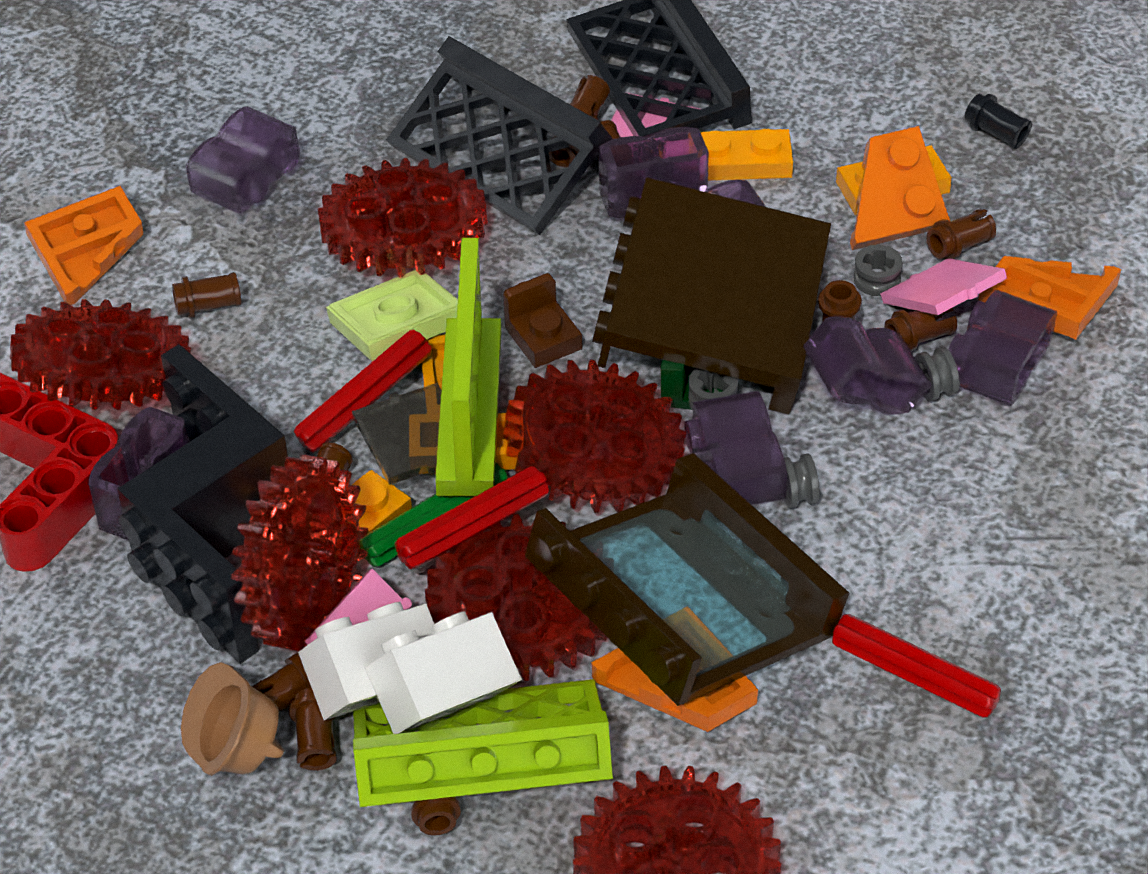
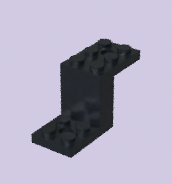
M178 344L161 355L166 378L162 382V386L171 403L173 418L170 420L171 429L184 446L117 489L123 512L119 516V523L129 539L131 552L127 554V558L135 574L145 583L152 580L162 590L167 603L179 616L188 614L198 624L202 636L213 649L219 651L223 648L241 664L259 652L246 577L226 558L296 511L286 440L283 433Z

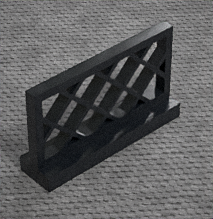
M622 0L566 19L568 32L595 75L608 84L610 88L609 98L641 148L725 119L728 120L733 129L752 123L750 86L692 0ZM649 9L654 13L650 23L630 19L632 15ZM596 27L610 29L605 38L585 33V31ZM622 32L642 36L637 45L617 41ZM653 38L673 42L669 52L649 48ZM609 53L629 58L624 67L604 63ZM640 60L661 65L656 74L635 70ZM672 67L693 72L688 81L667 77ZM627 82L648 87L643 97L622 92ZM659 90L680 94L675 104L654 99ZM691 97L709 100L714 104L703 109L686 107ZM646 112L667 117L665 122L647 128L641 122Z
M448 36L437 51L444 60L386 141L395 149L538 235H541L595 157L599 156L605 160L616 145V142L600 121ZM452 79L461 84L463 99L440 106L439 94L449 80ZM472 91L478 95L472 97ZM493 103L496 104L499 109L500 121L476 128L474 109ZM465 112L467 130L444 137L441 118ZM509 112L515 115V117L509 118ZM432 121L434 140L417 145L406 141L417 125ZM529 125L536 127L538 143L513 149L511 130ZM502 133L504 152L480 159L478 140ZM546 134L553 137V139L547 140ZM469 143L471 162L449 167L446 161L445 149ZM570 147L578 152L567 168L551 172L549 152ZM435 152V153H436V158H434L433 156H431V155H429V154ZM540 155L542 175L518 181L515 162ZM506 165L508 184L489 190L486 189L483 184L482 171ZM472 174V175H473V180H471L470 178H468V177H466V176ZM544 187L545 200L536 213L531 216L521 209L520 193ZM510 196L511 203L503 198Z

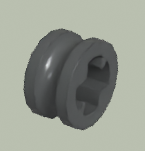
M885 245L864 247L855 257L854 284L865 294L881 296L882 292L901 283L900 272L903 265L901 255L895 249ZM872 269H881L884 272H875Z
M946 347L936 348L933 356H930L927 352L916 354L914 357V373L918 387L926 400L933 401L938 399L940 392L947 396L958 393L960 381L957 365L951 352Z
M696 368L689 376L690 407L698 415L707 418H720L734 411L737 405L738 378Z
M808 453L801 454L796 462H792L789 457L780 458L778 467L779 480L787 507H797L800 500H806L810 505L818 504L820 494L819 481L812 456Z

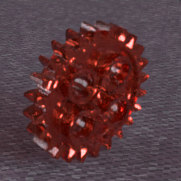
M403 158L400 165L392 167L387 160H383L381 169L376 171L369 166H362L363 176L345 174L346 185L333 183L331 185L332 195H323V207L318 208L322 243H327L329 255L339 254L340 264L342 265L356 261L357 272H362L370 266H375L376 275L380 277L389 268L395 269L398 277H403L407 268H415L420 275H423L426 272L425 265L428 264L445 269L446 257L460 261L462 238H484V225H488L484 190L477 189V180L475 178L465 180V172L462 169L449 173L448 163L445 162L436 168H429V159L422 160L418 166H411L408 158Z
M82 299L80 307H73L66 302H60L59 311L42 307L41 316L27 314L25 324L17 323L15 325V334H11L10 344L11 371L18 372L17 380L19 382H30V391L32 393L48 390L47 400L49 401L64 396L69 398L68 403L70 407L78 405L81 401H89L92 410H97L102 402H109L114 409L121 410L123 401H130L132 404L142 407L145 396L161 401L164 391L162 382L166 380L161 355L178 344L191 354V347H189V337L181 335L182 327L180 325H168L169 317L166 315L151 318L152 309L145 308L138 312L131 311L132 305L129 302L120 307H112L111 302L104 299L100 306H92L88 300Z
M590 359L587 370H580L573 360H568L564 373L549 364L547 365L544 378L531 373L527 387L518 385L514 400H509L502 435L503 439L508 440L506 456L517 457L516 473L530 466H534L539 472H543L547 478V485L551 487L548 497L551 501L564 493L570 496L569 503L571 509H576L583 499L590 501L594 513H599L602 502L609 501L612 507L617 512L623 510L626 498L633 504L638 505L645 502L647 493L656 498L661 496L664 484L669 485L676 460L684 455L685 448H683L686 431L679 429L682 420L681 413L669 412L672 404L671 397L655 399L658 386L655 382L641 387L637 384L639 372L634 371L626 378L618 376L619 368L618 364L615 363L609 367L607 372L599 371L595 360Z
M300 455V458L286 457L284 467L275 465L271 467V482L258 481L257 487L260 500L258 502L247 500L246 502L251 518L249 524L238 523L237 529L245 536L243 545L235 547L232 551V554L242 558L241 567L236 569L231 575V580L242 581L243 587L234 598L235 603L247 605L241 617L242 623L252 624L251 636L263 639L264 645L294 651L302 650L307 646L305 643L306 639L349 593L352 582H358L363 577L356 567L359 560L367 557V551L359 548L360 540L368 533V528L359 526V520L366 511V505L354 504L360 493V486L350 485L352 473L347 470H340V462L309 455Z
M514 514L511 526L503 527L499 522L490 527L489 531L481 532L470 538L468 542L465 541L450 549L449 553L445 552L435 558L436 568L428 569L425 604L428 606L434 624L463 611L466 612L469 620L492 612L523 680L529 681L532 667L539 666L551 678L554 677V662L560 660L565 666L573 670L577 664V651L592 657L595 654L596 640L606 641L608 637L525 557L533 524L531 526H524L519 514ZM561 521V523L566 527V522ZM600 545L589 548L602 561V548ZM603 562L613 572L612 563Z
M665 765L661 766L659 781L651 782L640 770L636 772V788L630 790L624 784L615 781L613 783V801L600 796L594 798V816L582 815L580 818L581 835L575 836L573 840L575 858L573 859V874H781V862H779L781 841L780 839L773 838L774 820L772 817L760 818V800L758 798L740 803L742 787L740 783L737 782L722 791L718 789V772H712L702 783L695 781L693 766H687L681 779H673L670 770ZM698 823L702 824L703 826L690 827L686 826L685 824ZM634 842L644 844L640 847L626 846V844Z

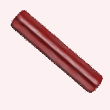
M414 329L409 330L295 427L294 434L301 445L312 453L319 451L322 444L328 443L431 355L432 348L427 339Z
M530 466L399 537L395 542L399 560L409 569H416L541 500L549 493L546 476L534 466Z
M844 614L835 626L832 643L836 647L982 718H988L999 702L1001 688L997 684L858 617Z

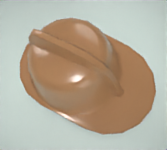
M222 662L209 666L198 677L190 690L183 709L181 737L186 752L202 768L204 773L210 776L219 771L242 775L250 774L259 767L266 757L281 758L285 752L275 738L278 728L279 711L273 700L250 686L248 681L232 666Z

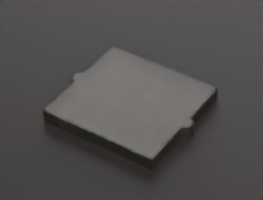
M438 383L402 395L392 393L387 400L352 411L353 420L389 485L425 472L436 474L442 391Z

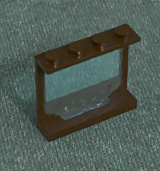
M694 453L676 460L665 495L576 529L568 530L547 508L538 510L525 553V557L535 568L542 572L576 608L587 616L677 706L833 637V631L840 620L849 596V592Z

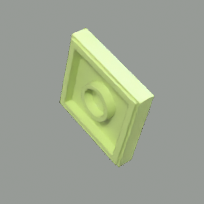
M416 269L329 304L326 309L330 323L366 357L374 361L409 330L414 329L420 332L426 339L446 332V318H457L458 299L423 270Z

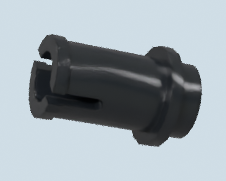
M979 93L974 96L967 106L964 115L965 120L970 122L972 130L979 131L983 129L1007 142L1015 149L1025 142L1032 128L1031 120L1023 118L997 103V97L993 94L984 96Z

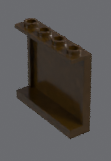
M646 177L641 198L631 195L629 198L623 227L631 228V235L620 233L613 264L623 266L621 273L610 271L603 303L612 305L611 312L599 311L592 342L602 344L597 366L606 367L611 347L681 363L694 368L772 387L768 410L789 415L802 378L831 223Z

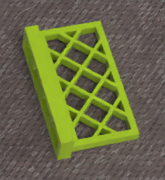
M462 238L457 318H446L435 479L436 496H476L493 487L495 482L502 333L501 318H482L479 238Z
M594 679L508 688L492 698L444 716L450 717L448 719L441 717L399 734H393L380 703L353 711V752L360 807L613 779L609 722L606 711H602Z

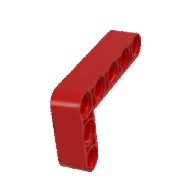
M0 373V452L34 468L0 504V544L6 563L11 568L22 572L35 571L51 562L118 491L117 489L123 485L126 479V470L115 428L102 420Z

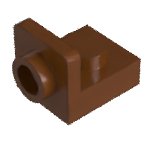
M550 273L521 282L504 291L505 329L534 368L583 349L582 333L556 301V281Z

